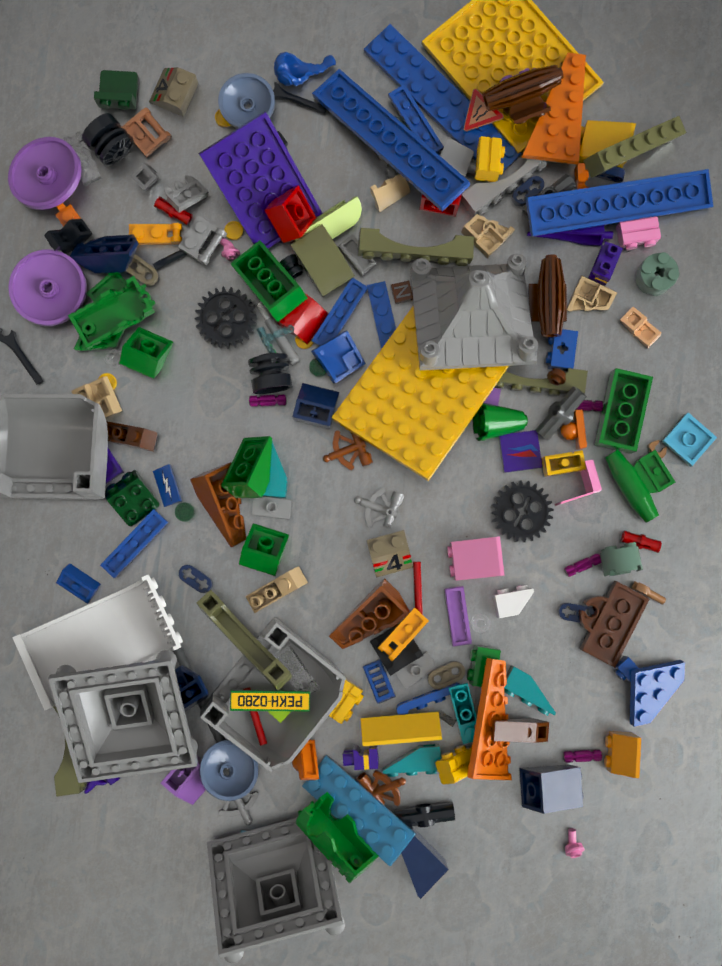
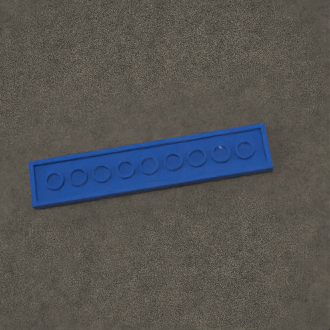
M391 24L364 48V53L399 87L405 84L417 105L453 140L474 151L472 159L475 162L477 145L481 136L502 139V146H505L504 158H501L500 163H504L503 172L521 156L522 152L518 154L515 148L508 143L492 123L470 131L464 130L470 101Z
M340 69L312 92L313 98L441 211L447 208L470 187V182Z
M709 169L525 198L531 237L714 207Z

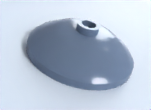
M241 73L231 77L224 83L219 92L218 104L223 118L230 125L239 128L264 111L270 118L275 107V96L270 84L265 79L256 74ZM247 104L251 105L249 109L245 108Z
M224 740L211 746L203 755L199 768L200 779L203 787L211 796L222 801L238 800L246 796L255 786L258 778V763L230 740ZM224 769H228V771H229V775H228V776L224 775V773H223V770H224Z

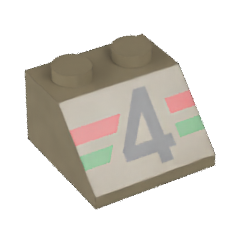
M179 67L164 68L149 103L184 117L198 86L196 75Z
M404 530L366 540L376 578L413 568Z

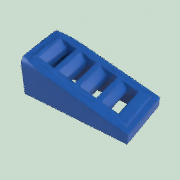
M381 660L363 666L378 704L396 697ZM375 668H380V671L370 674L369 672ZM383 675V678L373 682L372 678ZM381 683H386L385 686L380 687L378 689H376L375 687L376 685H379ZM385 690H389V693L384 694L382 696H379L378 694Z

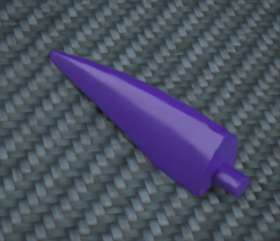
M604 225L533 237L556 239L581 245L602 246L604 239H613V231H605Z

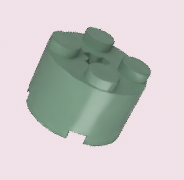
M655 253L648 256L639 265L635 281L643 293L658 296L665 293L676 283L680 275L676 261L667 253Z
M636 542L624 544V546L618 549L615 545L601 550L600 558L604 577L628 574L632 570H636V572L643 570L639 547L636 546Z

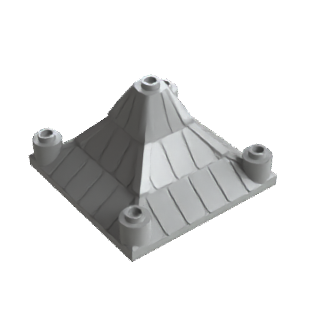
M512 254L509 256L507 264L431 268L430 262L426 259L420 258L413 262L410 274L420 370L536 365L538 342L533 337L524 273L527 261L523 255Z
M169 650L161 651L154 661L78 672L70 665H62L55 674L49 676L48 680L78 783L197 767L198 760L196 754L198 744L196 740L191 738L175 673L177 657L173 652Z
M297 818L207 842L218 955L229 963L240 961L244 951L247 949L257 948L325 929L330 935H338L345 928L331 864L332 861L328 860L296 825Z

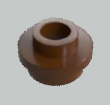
M553 368L547 374L549 382L553 385H562L566 381V373L558 368Z

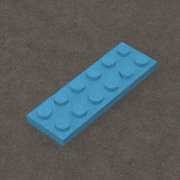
M326 755L318 765L319 779L306 780L302 787L316 800L328 792L334 798L330 809L331 813L337 819H341L348 814L355 821L358 835L365 840L364 842L387 865L392 866L416 833Z

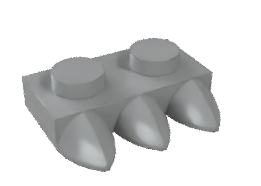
M185 175V183L175 181L176 190L169 186L164 187L167 201L178 212L205 199L209 193L197 179Z

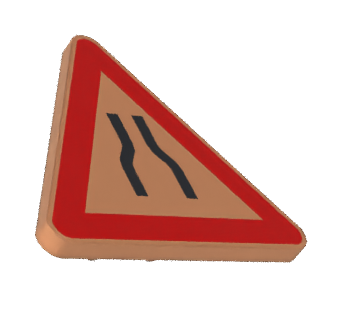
M474 89L472 92L464 125L465 131H470L504 118V115L499 110L488 111L486 109L483 96L477 89Z

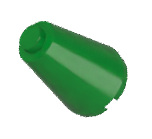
M483 403L473 417L474 434H478L479 437L476 438L478 441H485L524 430L528 424V417L523 411Z

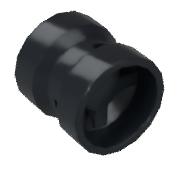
M291 254L280 261V264L293 279L299 277L305 271L302 265L298 264V258L295 254Z

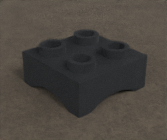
M399 624L370 641L390 676L424 656L414 639L393 661L388 658L384 651L381 652L378 649V646ZM393 641L389 644L393 650L398 646Z

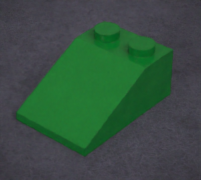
M272 437L243 438L221 484L235 498L263 497L270 481Z

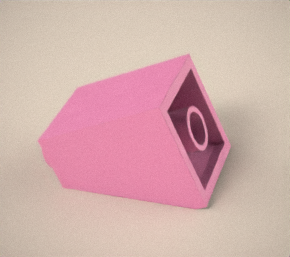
M500 536L450 542V546H447L448 558H452V565L449 566L450 577H454L455 581L505 576Z

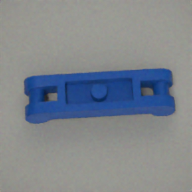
M456 682L442 689H434L402 701L396 706L398 715L408 714V710L413 708L420 710L427 707L429 702H442L446 700L445 696L450 695L448 687L460 685V683Z

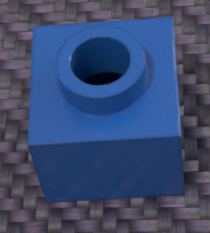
M623 656L615 667L617 670L615 673L622 681L626 679L631 682V670L638 669L639 667L629 657Z

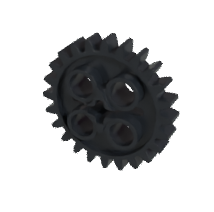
M224 286L222 287V292L215 288V294L208 291L209 298L202 296L204 303H198L201 310H195V312L200 316L194 319L200 323L196 325V328L202 329L199 334L201 336L206 335L204 338L206 342L211 339L212 346L218 342L219 348L225 344L226 348L229 349L232 343L236 348L237 341L244 344L242 338L249 339L247 333L254 332L251 326H256V322L252 319L257 318V315L251 312L256 309L254 306H250L252 304L251 299L245 301L247 298L246 294L240 296L241 291L239 289L234 293L232 287H230L228 292ZM223 301L230 302L227 308H221L220 305ZM237 313L244 314L242 320L236 321L234 319ZM216 315L217 319L211 323L208 322V317ZM222 316H229L230 319L228 321L226 319L223 320ZM225 327L231 328V332L228 335H223L222 330Z
M520 480L518 486H516L513 481L511 482V488L505 485V492L499 490L500 497L495 496L493 498L497 501V504H491L493 508H496V511L490 512V514L496 515L492 522L499 523L495 529L502 528L501 535L508 533V540L514 536V542H517L519 537H521L522 543L526 542V537L533 541V535L540 538L539 531L546 533L544 526H551L547 519H553L551 515H548L549 512L554 511V509L548 508L552 501H546L549 494H541L544 488L536 490V483L530 487V481L523 485L522 480ZM516 493L522 496L520 504L515 503L513 500V496ZM530 496V500L524 509L526 514L520 516L517 526L514 527V523L520 514L518 509L523 508L527 497ZM532 502H536L539 505L537 513L530 509ZM507 510L514 514L512 521L505 519L504 514ZM524 519L529 520L531 523V527L528 530L522 527Z

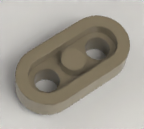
M134 255L126 272L131 276H135L138 281L146 286L154 285L158 281L157 271L139 256ZM137 263L136 268H131V265ZM148 274H152L151 279H146Z
M450 662L430 672L428 683L434 689L447 687L464 678L465 668L460 662ZM458 668V673L452 674V669ZM436 675L441 677L439 682L434 681Z

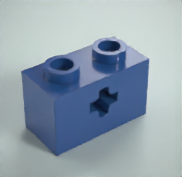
M562 329L561 336L548 337V345H551L550 352H547L545 363H548V369L558 368L562 371H566L568 368L574 369L578 331ZM560 346H562V350H565L562 354H560L558 349Z

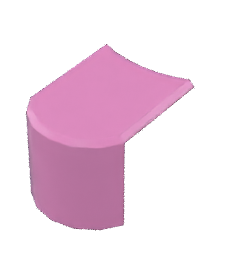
M593 459L585 461L586 469L580 471L586 494L556 503L555 506L602 490Z

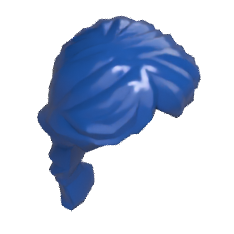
M283 52L277 56L274 62V73L281 84L285 86H298L306 82L309 76L323 73L330 66L336 65V60L332 55H328L321 64L305 63L295 55Z

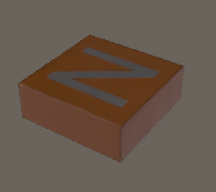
M409 280L391 284L395 304L413 300Z

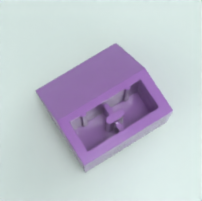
M197 756V767L171 770L160 783L174 796L192 805L205 791L200 779L199 768L202 759Z

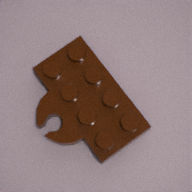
M618 581L613 582L606 598L592 596L586 599L583 604L593 606L594 614L588 616L585 611L579 610V621L582 627L588 631L580 650L615 668L650 599Z

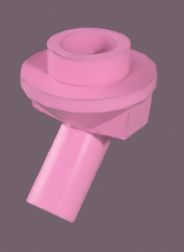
M226 238L221 239L219 243L224 246L221 256L226 258V260H235L240 255V251Z
M574 828L568 829V845L564 847L565 854L571 858L580 857L585 850L582 843H576V829Z

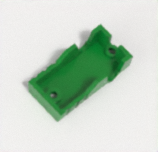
M135 276L125 280L126 285L121 290H107L100 294L93 303H89L84 308L76 310L77 312L68 315L88 350L93 348L94 345L102 343L103 340L111 338L110 336H114L130 326L140 323L146 317L155 313L153 306L156 304L155 301L151 300V295L145 290L146 285L140 286ZM87 326H91L89 331L86 330Z
M326 792L319 797L316 803L311 801L310 805L306 806L302 811L301 809L298 811L299 816L296 819V825L328 860L332 861L331 864L339 869V873L342 876L344 875L350 884L369 868L379 856L358 835L355 821L348 814L341 819H334L332 817L330 809L334 798Z

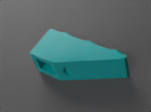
M272 441L270 481L263 496L286 498L288 478Z
M511 665L506 674L507 684L504 687V693L512 697L515 694L522 698L521 702L530 707L532 704L538 706V711L547 716L549 713L555 715L556 712L533 678Z
M468 682L448 687L460 738L463 744L473 742L477 717Z
M418 745L384 766L382 772L387 774L388 777H396L398 773L414 776L418 775V772L425 771L426 774H437L435 763L441 759L440 745Z

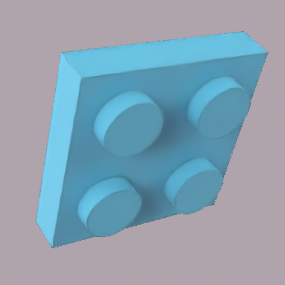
M686 413L661 442L691 467L717 437L690 413Z

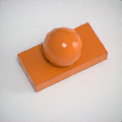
M582 409L574 411L573 422L561 427V435L565 439H575L576 450H582L587 447Z
M309 740L292 761L294 769L299 771L300 780L319 779L315 740Z

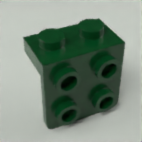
M102 70L100 73L99 91H94V100L98 107L104 109L136 110L138 74L130 71Z
M136 470L124 474L121 480L110 484L105 491L106 500L128 526H133L153 509L159 507L158 500L142 482Z

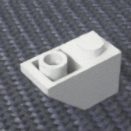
M528 585L516 587V591L509 592L508 588L497 590L498 594L493 595L497 618L519 615L534 593V589L528 588Z

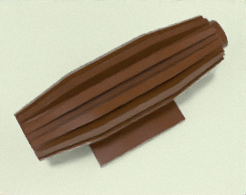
M557 65L531 69L505 79L483 92L482 96L486 109L488 111L503 109V113L514 124H523L530 118L541 117L546 112L551 111V108L540 96L561 84V79H564L561 67L558 68Z
M554 254L546 255L541 260L538 284H528L531 322L540 323L543 337L561 336L563 322H567V284H565L561 259L557 258V255Z

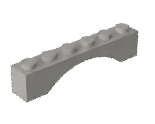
M527 159L520 169L507 178L496 182L475 183L462 193L460 201L472 217L476 214L481 216L488 210L489 205L492 203L494 205L503 199L505 193H512L517 189V184L521 181L526 182L533 176V172L543 170L548 165V161Z

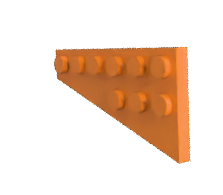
M567 53L561 66L564 79H561L560 85L551 89L545 102L550 106L551 111L538 118L521 158L578 164L586 55Z
M486 659L467 777L471 779L512 780L511 774L508 773L511 757L507 755V747L510 742L491 740L493 720L509 719L508 714H505V705L508 704V698L504 696V687L507 684L506 661Z

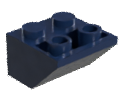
M302 383L292 416L293 420L330 429L340 392Z

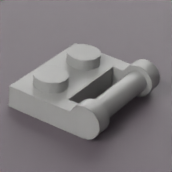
M198 215L178 248L207 266L210 256L221 239L226 237L227 233ZM213 232L215 234L214 238L202 255L199 254V251Z

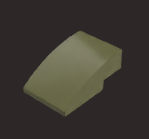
M323 224L290 244L306 273L322 296H325L355 276Z

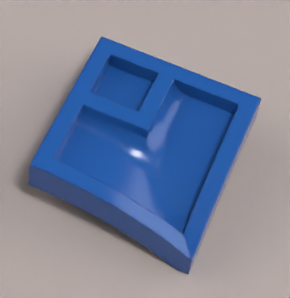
M348 331L342 332L311 351L330 377L332 383L339 382L366 364Z

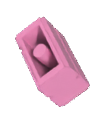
M657 216L619 222L616 226L619 247L626 248V250L636 249L638 245L652 247L661 239Z

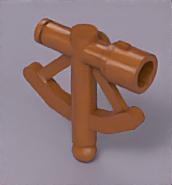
M338 430L335 431L333 438L334 452L323 456L324 462L338 459L342 465L350 470L354 469L353 462L357 456H359L362 467L373 463L371 453L365 449L366 443L364 440L351 432L352 440L340 435ZM339 439L347 441L351 445L340 449ZM354 452L350 462L343 457L346 454Z
M376 770L373 773V777H375L373 783L366 772L361 773L356 778L358 783L383 805L385 804L384 798L393 801L394 805L399 806L400 792L397 787L405 785V778L401 777L392 781L387 775ZM379 780H381V781H383L385 784L379 785V784H377V783H378ZM391 790L394 797L383 793Z

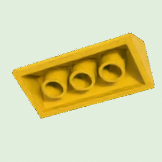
M439 712L360 718L363 746L442 740Z

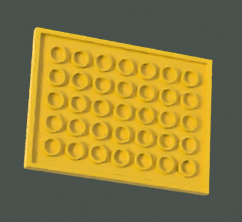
M471 0L422 40L421 43L469 100H471L474 89L483 94L484 91L498 84L507 75H517L526 68L531 70L551 65H557L559 68L562 66L567 53L579 54L532 0ZM587 62L585 63L583 101L604 83ZM550 91L540 96L544 102H546ZM498 109L504 115V118L492 124L508 143L515 148L518 154L523 152L539 117L530 118L523 124H514L503 113V109Z
M412 306L334 413L332 420L429 481L509 366L420 370L414 306Z

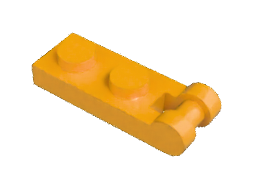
M180 223L129 224V235L134 234L139 243L138 245H179L182 241V237H180L182 224ZM168 232H173V236L168 237Z
M414 607L378 646V649L381 652L384 651L388 658L393 661L429 620ZM392 641L398 645L394 650L389 646Z

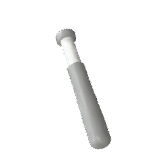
M256 298L252 302L253 306L257 307L263 316L265 324L282 353L287 354L288 363L290 365L296 364L299 361L297 353L275 319L271 317L264 305Z

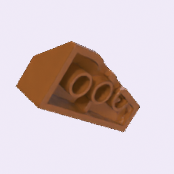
M230 462L203 472L190 480L198 499L230 547H234L246 540L244 519L240 515L239 504H241V498H235L221 486L230 468Z
M384 578L337 626L329 637L342 649H345L362 641L364 638L373 634L376 635L389 627L396 626L410 611L400 593Z

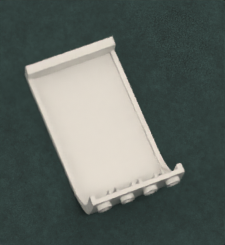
M148 574L141 577L136 583L21 635L12 637L44 711L56 706L48 678L51 674H55L62 665H70L76 672L153 661L161 651L169 650L172 652L181 648L182 638L179 632H175L172 627L174 621L171 614H166L164 609L166 603L163 596H158L156 589L158 585L154 577L150 578Z

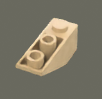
M298 566L245 597L254 613L308 582Z

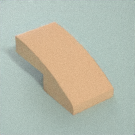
M632 307L620 319V322L647 348L661 336V332L647 321V317L635 307Z

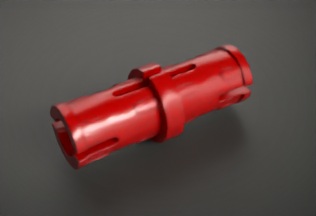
M161 196L154 203L155 208L187 226L193 218L192 214L184 210L178 212Z
M624 530L621 536L622 543L636 542V546L639 549L644 548L659 553L662 546V541L648 538L644 534L638 535Z

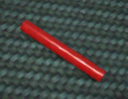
M413 562L415 608L423 615L421 562Z
M247 687L243 690H251V688ZM249 711L260 746L267 744L258 711Z

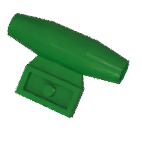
M619 450L606 456L605 459L613 479L630 506L645 523L658 517L659 513L650 493L661 492L676 482L657 451L653 450L638 459L634 467Z

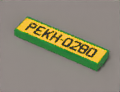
M231 690L230 711L310 712V691Z

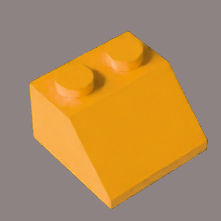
M609 731V735L605 738L608 755H605L604 766L607 767L610 773L639 778L641 737L632 732Z

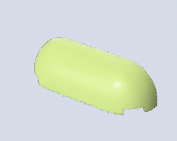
M354 196L348 202L343 200L323 212V214L315 219L303 236L323 224L333 239L358 222L362 211L359 198Z

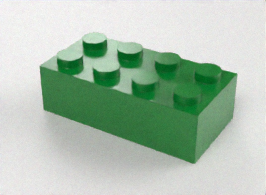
M261 240L230 263L277 322L308 299L298 283Z
M618 368L610 372L594 445L630 454L637 452L653 381L652 376Z

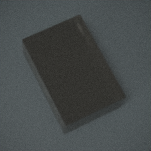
M442 710L439 712V718L453 727L456 720Z

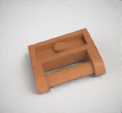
M148 108L142 109L121 127L130 134L134 144L146 158L172 138V135L165 131L153 118ZM146 120L158 133L159 137L155 139L141 121Z

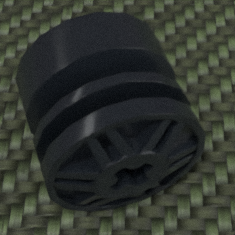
M110 113L102 114L95 118L82 134L83 142L91 151H95L96 157L100 159L104 166L113 165L124 158L134 143L130 134L124 128H121L120 123Z
M266 353L248 360L249 367H254L249 370L250 374L259 375V377L251 380L254 394L277 393L293 387L291 375L282 373V371L289 368V364L284 363L288 361L287 354Z

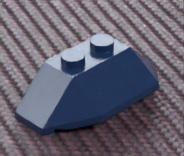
M134 234L103 236L90 240L85 244L83 242L77 244L70 257L76 263L94 273H121L128 269L139 243Z
M184 665L175 669L184 711L186 712L206 699L209 693L200 675Z

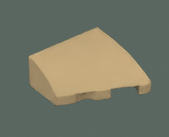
M399 174L394 178L385 180L379 188L376 185L371 186L370 192L375 199V207L380 213L409 194L410 188L406 179Z
M476 214L464 225L461 233L464 236H474V246L488 258L507 240L515 229L511 226L509 228L501 226L497 221L487 220L485 217Z
M581 275L569 300L567 310H609L617 292Z
M107 376L71 391L72 394H81L98 403L104 412L105 418L122 411Z

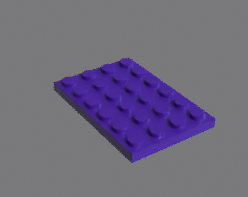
M265 111L198 153L253 245L261 240L268 249L281 241L280 236L277 234L264 210L274 199L299 185L315 216L318 217L323 214Z

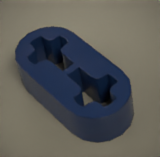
M614 167L595 177L620 183L623 182L626 171L620 167Z
M539 176L531 177L514 191L512 195L513 203L519 207L526 205L525 198L538 196L543 191L545 186L544 180ZM533 183H534V184L539 183L538 189H537V188H534V189L530 190V188L532 187ZM525 192L527 193L524 197V201L522 199H517L518 193L519 195H522Z
M184 565L180 568V579L196 591L206 593L212 589V579L194 566ZM191 569V574L194 575L195 578H185V573L183 571ZM206 579L208 588L201 589V584L196 580L204 581Z
M563 603L557 610L561 619L580 623L579 610L586 611L587 609L590 616L594 614V610L591 607L571 603ZM569 606V610L575 611L574 615L568 614L567 617H565V614L562 613V609H566V607Z

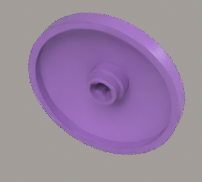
M42 137L35 139L22 147L11 162L8 172L10 190L15 198L26 207L45 210L58 206L67 200L78 186L82 171L80 158L72 146L60 138Z
M45 249L28 254L17 263L9 279V296L14 308L25 319L41 326H55L70 320L68 315L77 312L76 310L82 307L86 298L87 283L82 269L70 256L60 251Z

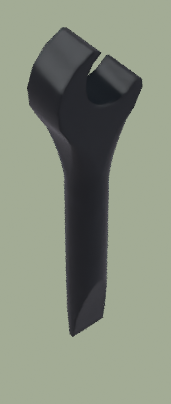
M274 82L273 92L275 100H287L325 114L327 109L321 104L291 94L281 88L277 82Z
M206 241L201 250H206L211 241ZM179 250L153 263L155 270H158L188 254Z
M0 328V341L15 353L36 385L42 382V378L19 347L16 333L11 330L9 335L4 336L2 334L3 329Z

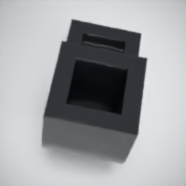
M72 219L62 229L47 231L44 236L54 251L61 250L66 254L73 251L77 244L85 243L92 235V232L83 219Z

